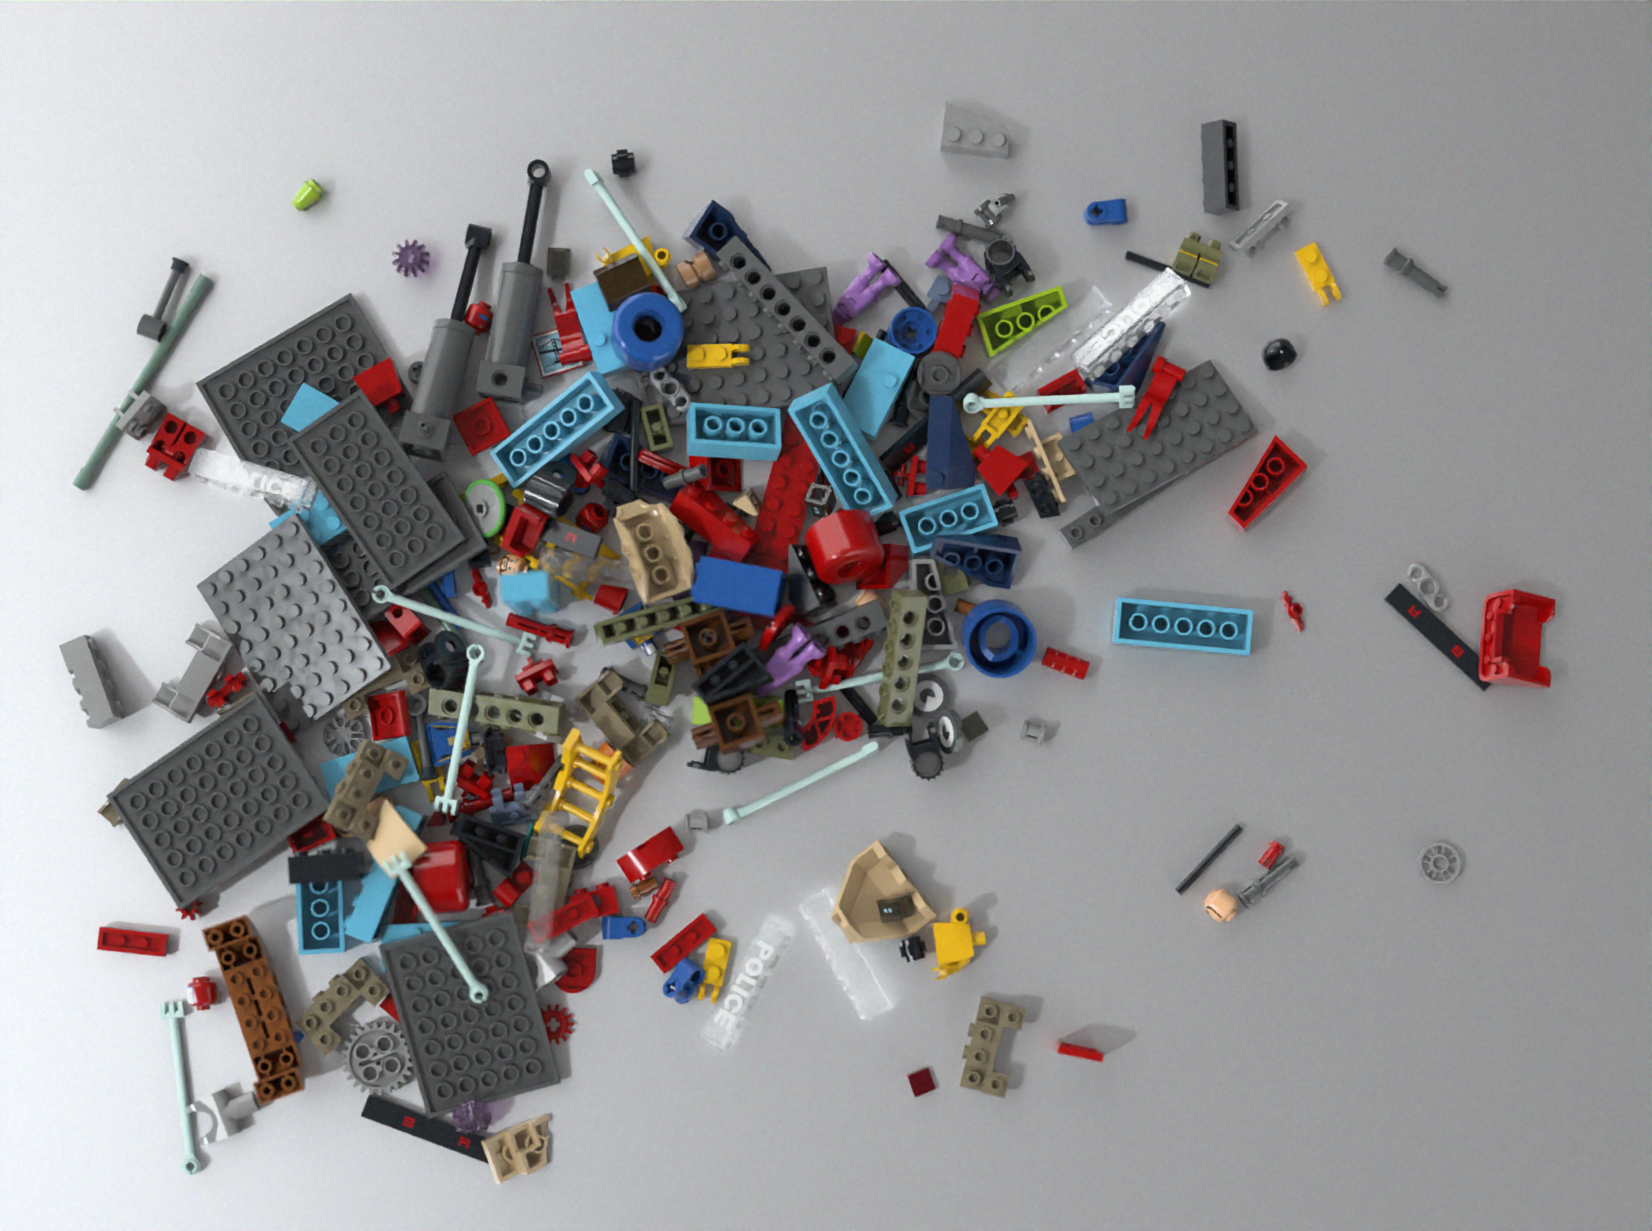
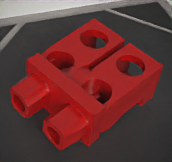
M167 412L151 445L146 450L149 455L145 465L157 471L161 463L165 462L168 464V467L163 476L175 482L182 472L187 473L203 443H206L210 435Z

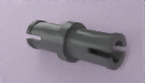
M704 464L690 469L683 468L678 473L665 476L663 484L667 490L682 485L687 486L693 481L706 478L708 471Z

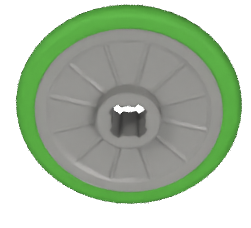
M488 479L474 481L467 488L463 501L482 536L490 538L501 530L505 522V497L501 489L493 481Z

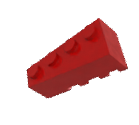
M953 282L951 300L949 299L946 302L943 313L944 319L939 322L937 338L931 346L929 353L943 351L950 353L958 360V357L963 358L966 350L964 341L966 337L970 338L974 325L971 322L974 316L978 317L982 304L979 303V290Z
M1275 435L1230 508L1227 519L1243 534L1306 472L1308 465Z
M697 480L681 489L669 508V511L677 519L737 563H742L749 558L761 538L714 491H706Z

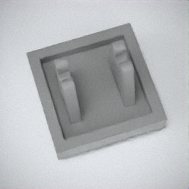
M129 390L127 393L135 401L125 413L117 407L113 409L121 417L115 425L138 441L148 433L151 424L162 416L166 406L145 390L139 396L132 390Z

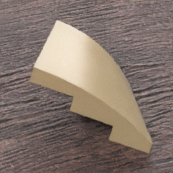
M386 799L377 818L379 823L370 841H368L367 847L376 861L389 875L383 865L384 861L388 860L391 866L394 867L395 865L391 857L396 856L401 863L402 859L399 853L404 851L412 864L428 848L401 817L399 811ZM398 873L392 877L389 875L392 880L399 876Z
M549 1114L529 1119L481 1141L496 1183L501 1184L517 1174L529 1175L547 1165L546 1147L548 1145V1136H546L547 1121L550 1118Z

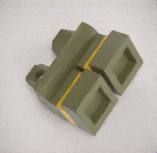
M1190 232L1188 237L1184 238L1171 270L1190 277L1194 269L1192 278L1211 285L1222 255V251H1220L1221 243L1216 240H1209L1207 245L1199 243L1201 236L1195 232Z

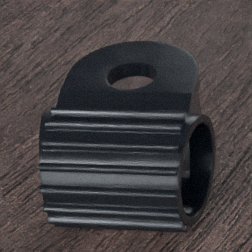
M994 238L992 242L989 241L988 246H985L984 260L986 270L989 271L990 275L994 276L996 284L1008 298L1013 295L1012 285L1009 281L1021 274L1027 283L1035 281L1031 268L1021 253L1016 251V246L1013 245L1012 241L1007 240V238ZM998 252H1004L1011 256L1004 263H996L990 259Z
M615 387V390H612L625 409L600 429L614 434L630 435L631 401H640V408L643 401L629 392Z
M551 462L544 465L536 475L533 474L523 495V504L528 503L555 519L562 517L569 510L574 500L573 488L577 479L575 469L562 462ZM561 473L565 477L556 478L552 474Z
M443 630L435 636L434 643L427 642L419 648V663L424 671L427 682L433 689L436 688L438 691L466 685L470 664L466 647L457 634L449 630ZM446 642L453 646L454 651L450 652L446 648Z
M933 721L928 722V726H926L929 735L928 739L912 742L911 734L907 731V728L902 729L906 750L911 758L909 760L910 767L916 777L919 776L922 780L927 779L928 781L932 778L936 779L937 775L940 776L941 770H944L943 764H945L940 753V745ZM930 752L937 755V765L933 770L921 772L916 769V760L921 754Z
M718 743L706 748L703 763L691 761L687 762L686 766L712 772L718 771L719 774L730 775V773L736 774L738 770L741 771L740 768L744 765L743 760L746 758L743 757L744 752L741 750L736 751L737 762L735 766L730 770H723L717 763V755L721 750Z

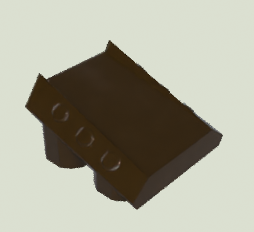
M632 253L593 271L594 278L609 312L617 310L626 299L633 295L645 292L653 293L651 284L636 253Z

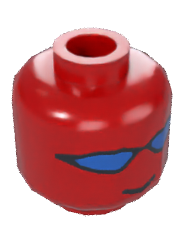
M479 301L478 304L471 303L468 305L463 323L474 328L476 331L475 335L480 336L481 333H488L493 317V312L490 311L491 306L482 301Z
M591 502L586 504L575 516L576 526L583 531L595 535L598 534L608 523L607 510L597 503Z

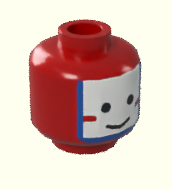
M210 976L192 978V982L187 985L188 1004L196 1006L198 1011L211 1009L210 1005L215 1004L218 1000L216 982L210 980Z

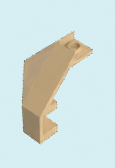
M877 840L851 860L830 919L842 929L849 943L854 944L910 937L937 915L925 896L921 895L916 889L914 882L908 874L895 862L891 852Z

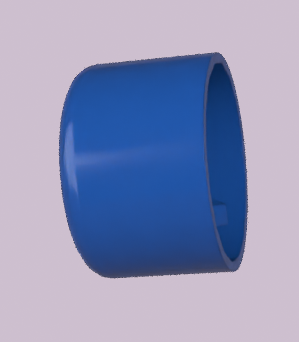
M645 292L629 297L619 306L613 319L610 340L614 353L622 363L634 370L654 371L665 367L674 359L680 348L684 336L683 317L677 306L660 294ZM644 319H652L661 324L662 333L657 340L645 342L636 336L634 327Z
M993 599L976 605L967 614L961 627V643L970 662L978 671L989 677L1007 678L1023 671L1035 655L1037 648L1035 629L1026 614L1017 605L1009 601ZM993 623H1004L1010 630V638L1006 645L1001 648H991L986 645L985 636L989 627Z

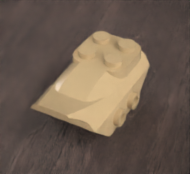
M637 500L616 507L617 514L613 520L622 542V552L628 557L630 573L645 604L655 603L691 589L694 583L693 554L691 548L685 542L684 529L678 523L675 516L662 503L652 505L642 500Z

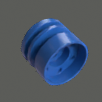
M908 307L894 316L887 329L886 340L888 344L914 356L916 359L922 357L933 345L937 336V325L928 311L920 307ZM914 332L915 336L913 339L911 337L906 338V334Z

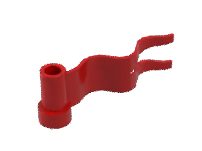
M569 283L564 284L566 295L564 314L552 288H547L563 351L558 353L561 366L584 361V363L593 361L589 344H584L574 302L570 294Z
M1158 355L1151 372L1155 373L1126 431L1131 432L1137 426L1151 404L1152 409L1143 439L1147 440L1176 381L1182 382L1187 370L1168 362L1166 358Z

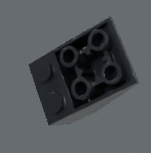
M791 544L788 546V598L791 604L796 607L797 617H818L838 605L836 593L833 588L829 587V584L824 583L817 576L807 545Z

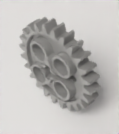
M374 1021L373 1028H371L370 1024L366 1023L365 1031L360 1027L356 1028L358 1035L353 1033L349 1035L353 1041L344 1042L349 1049L341 1051L342 1054L347 1055V1058L341 1060V1063L347 1064L348 1067L342 1071L350 1072L347 1081L353 1078L356 1080L353 1087L359 1084L362 1085V1093L369 1088L370 1095H373L375 1090H377L379 1096H381L384 1089L390 1094L392 1093V1086L397 1090L401 1088L399 1081L402 1083L407 1082L404 1075H412L413 1073L408 1069V1067L413 1065L412 1061H410L405 1037L401 1036L403 1031L401 1029L396 1032V1024L388 1028L387 1021H384L380 1027L378 1021ZM383 1037L388 1038L391 1042V1046L387 1050L383 1049L380 1045V1040ZM361 1045L368 1047L369 1055L367 1057H362L359 1054V1047ZM393 1050L398 1052L395 1055L382 1059L380 1063L375 1061L365 1066L359 1065L360 1062L375 1057L376 1052L378 1055H383ZM389 1059L397 1061L398 1069L396 1071H391L388 1068ZM368 1067H373L377 1071L375 1079H371L366 1075Z

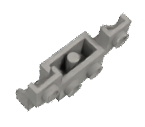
M198 623L195 624L193 632L185 643L199 651L196 652L177 688L175 689L162 682L156 697L151 701L186 723H191L201 704L210 699L207 694L212 690L216 681L220 682L225 674L224 663L235 644Z

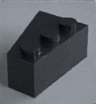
M742 642L695 681L691 688L708 708L773 683L775 680L747 645Z
M459 812L450 831V835L462 841L468 849L507 878H512L526 837L525 834Z
M340 848V853L331 854V849L317 850V855H308V851L294 852V856L287 857L289 885L363 879L365 874L364 851L354 852V848Z

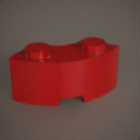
M834 695L813 701L811 719L801 730L804 735L802 742L804 752L819 745L831 731L836 716V700Z
M669 826L616 861L630 883L637 879L643 882L652 876L651 870L665 861L669 865L679 858L678 853L685 848L671 826Z

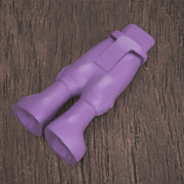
M951 232L939 248L930 256L925 265L931 269L939 268L946 272L952 282L979 290V299L984 298L991 304L1002 290L994 284L995 281H992L987 272L974 261L973 257L965 253L963 254L956 246L957 237ZM939 250L955 260L958 266L950 263Z
M874 252L868 255L867 261L869 265L863 274L853 278L852 283L841 295L837 304L833 305V321L837 325L842 326L846 321L850 322L853 317L862 312L872 302H876L882 290L888 286L896 287L902 282L898 275L888 267L880 278L869 286L870 281L887 266Z
M800 623L793 626L792 638L789 643L777 649L774 656L766 663L765 668L771 673L775 682L755 689L760 696L764 697L769 691L772 693L775 688L784 684L795 674H799L804 664L811 659H821L827 654L825 648L817 640L813 639L798 656L792 658L794 652L811 639L808 630Z

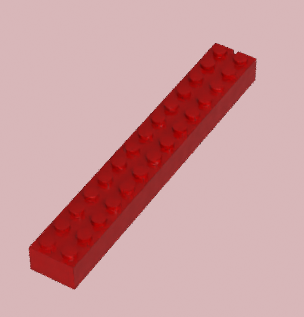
M834 324L836 341L851 356L857 330ZM788 411L781 433V451L777 461H773L754 529L761 538L749 558L745 561L747 565L784 572L787 575L785 589L788 582V546L791 544L798 545L820 467ZM731 610L729 622L749 615L752 623H754V629L762 632L766 630L767 626L770 628L774 620Z

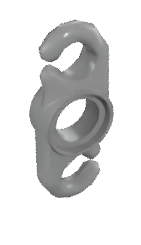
M665 367L652 371L650 378L653 385L666 399L671 401L673 406H677L680 398H685L686 404L684 406H677V411H687L692 402L690 394L676 379L671 377L669 372H665L662 380L656 379V374L658 372H665ZM676 384L677 389L673 394H666V386Z
M1414 563L1409 566L1407 570L1408 577L1413 575V570L1420 569L1422 572L1419 578L1413 577L1411 579L1416 584L1419 595L1422 596L1432 610L1444 612L1449 606L1448 599H1444V604L1441 607L1435 605L1436 598L1445 597V594L1439 589L1438 581L1434 579L1424 565ZM1426 581L1434 585V591L1431 594H1426L1422 590V585Z

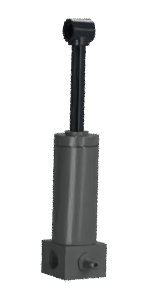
M540 159L531 161L527 167V185L530 186L518 258L517 262H505L501 266L485 361H480L475 390L480 398L486 399L492 396L497 401L525 405L527 391L543 392L542 384L529 382L530 374L527 371L544 272L542 269L531 265L530 262L543 189L547 188V183L551 179V172L547 163ZM541 168L545 170L544 175L541 177L533 175L536 169ZM507 379L505 385L498 386L501 380Z
M471 223L467 228L465 247L468 249L451 317L450 319L438 318L434 321L411 411L406 410L398 442L408 455L446 463L453 437L452 421L476 332L474 328L463 323L480 255L485 250H488L492 228Z

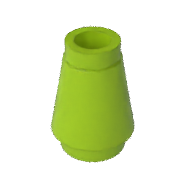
M311 178L309 181L304 182L291 203L299 211H302L322 197L321 194L324 189Z

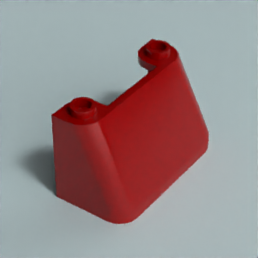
M1517 589L1491 593L1485 598L1482 611L1478 671L1479 678L1482 681L1539 689L1550 688L1551 672L1549 668L1540 666L1542 624L1550 622L1555 616V599Z

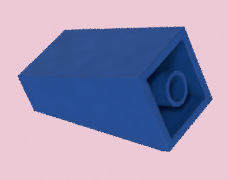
M701 556V560L697 561L695 566L697 580L696 583L692 584L690 596L693 597L692 601L775 619L773 617L781 609L787 575L784 572Z

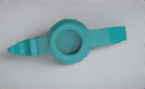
M531 822L522 846L520 863L526 859L530 836L533 835L535 824Z

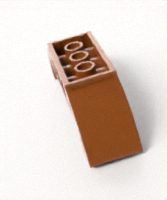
M246 915L203 929L202 933L208 951H215L258 1079L257 1082L253 1083L260 1105L304 1090L305 1073L299 1041L271 956H269L256 927Z

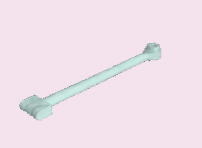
M585 170V177L605 201L668 295L669 300L677 306L680 313L687 309L686 303L674 290L603 184L604 180L597 171Z
M1132 385L1119 386V393L983 399V397H979L975 393H969L963 399V408L967 413H977L980 410H984V408L1101 402H1119V408H1133L1135 406V387Z
M378 585L373 589L376 592L383 590L385 593L381 599L377 597L376 593H372L373 600L378 603L388 601L514 644L518 646L516 653L527 657H532L533 653L524 650L525 647L535 649L536 645L529 643L528 639L537 641L539 636L523 631L522 636L518 637L393 594L384 585Z
M473 644L467 649L470 666L444 796H436L434 811L439 812L443 804L442 813L448 814L450 806H452L451 815L453 816L457 815L460 800L453 799L478 668L481 661L487 655L483 645ZM477 649H480L481 651L480 657H477L475 655V651Z
M955 652L951 653L947 659L919 664L918 674L947 668L951 671H959L963 667L964 661L959 662L958 666H952L951 660L957 659L960 661L964 657ZM878 672L840 680L839 685L828 684L826 690L819 689V684L811 686L810 679L794 682L795 687L804 686V689L796 691V695L806 694V698L798 699V704L813 702L814 694L882 681L883 674Z
M873 741L863 746L861 750L743 808L736 810L735 806L724 810L723 819L726 825L734 824L745 816L865 757L869 758L879 753L880 747L877 742Z
M404 851L399 853L402 859L401 863L396 856L391 857L395 865L394 867L391 866L388 860L384 861L383 865L391 877L397 873L399 874L471 989L470 998L476 1003H482V1000L484 1001L488 997L487 986L476 980L406 868L411 866V861ZM482 992V998L476 997L475 993Z
M178 1001V1011H176L175 1002H169V1012H167L166 1004L162 1003L160 1004L161 1020L169 1019L186 1152L182 1169L187 1175H192V1173L196 1174L201 1170L202 1162L196 1157L191 1116L186 1109L189 1106L178 1020V1017L186 1016L184 1001ZM189 1162L194 1164L192 1172L187 1167Z

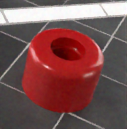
M851 509L828 515L814 523L804 536L817 576L827 584L841 585L863 579L875 572L882 565L885 558V551L873 518L865 510Z
M460 840L424 843L428 849L413 862L415 884L434 914L466 911L471 901V880L465 845ZM418 906L420 915L425 916L421 911L420 907Z

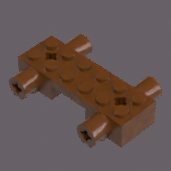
M723 609L679 623L684 637L663 644V648L670 666L691 659L699 679L736 648V643L756 637V633L749 615L728 622ZM711 636L714 640L708 644L706 638ZM750 691L723 703L708 707L712 722L692 728L691 734L697 750L719 743L720 749L725 756L766 742L767 738L763 728L783 722L784 717L778 700L756 707ZM735 721H739L740 724H742L739 728H735L732 726H735Z

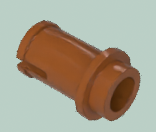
M959 598L954 611L967 615L977 604Z
M653 875L643 882L632 883L633 886L629 887L634 900L638 898L641 900L642 896L659 889Z

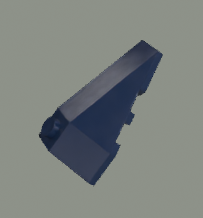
M711 200L693 219L682 236V239L700 252L703 251L716 262L720 261L716 253L732 238L737 236L770 272L772 271L757 248H754L749 241L747 234L736 223L731 212L714 200ZM740 261L736 268H743L746 265V261Z
M1147 318L1128 335L1126 343L1120 348L1116 346L1111 350L1113 354L1104 362L1100 360L1084 380L1085 385L1098 394L1119 393V386L1132 385L1135 387L1134 394L1136 396L1165 329V322Z
M930 396L926 489L950 490L975 486V461L971 455L967 437H965L953 396Z
M615 433L599 460L609 470L602 479L607 481L609 478L613 480L616 478L629 489L630 438ZM639 443V452H640V451L643 450L644 448H643L642 445ZM639 461V493L672 504L678 492L686 486L682 485L667 490L664 487L663 478L670 476V474Z
M998 534L935 535L929 556L951 568L955 567L963 571L969 577L973 576L981 580L987 586L1010 589L1022 549L1018 538Z

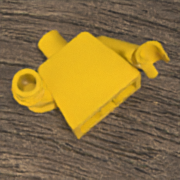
M649 237L641 239L660 269L666 268L671 260L669 250L659 248L654 254ZM633 244L612 254L606 248H603L606 252L603 258H600L597 253L595 254L596 258L603 263V266H606L632 253H636L639 256L651 286L656 285L653 280L655 276Z
M956 908L952 912L951 922H932L937 963L939 966L932 968V971L937 970L939 972V977L935 978V981L944 980L947 976L959 972L970 963L971 957L974 956L973 946L986 945L984 931L971 933L970 924L967 923L969 913L963 908Z

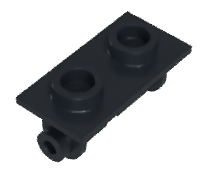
M1038 471L1033 474V479L1023 481L1040 518L1061 515L1058 510L1059 504L1055 501L1052 492L1049 490L1045 474Z
M489 726L481 736V746L485 751L484 767L487 769L488 777H491L495 771H498V774L507 773L508 768L506 753H498V750L506 749L504 733L501 732V729L492 730V726Z

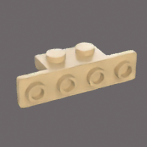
M1031 419L1026 421L1028 426L1024 427L1029 440L1034 439L1037 447H1034L1033 450L1037 459H1042L1045 464V468H1042V471L1046 476V480H1052L1055 488L1051 489L1055 501L1060 500L1061 504H1065L1066 500L1058 482L1076 475V473L1057 445L1058 441L1063 439V437L1058 432L1039 440Z

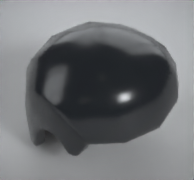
M1276 338L1269 341L1263 347L1261 358L1269 371H1279L1290 366L1297 358V353L1289 340Z

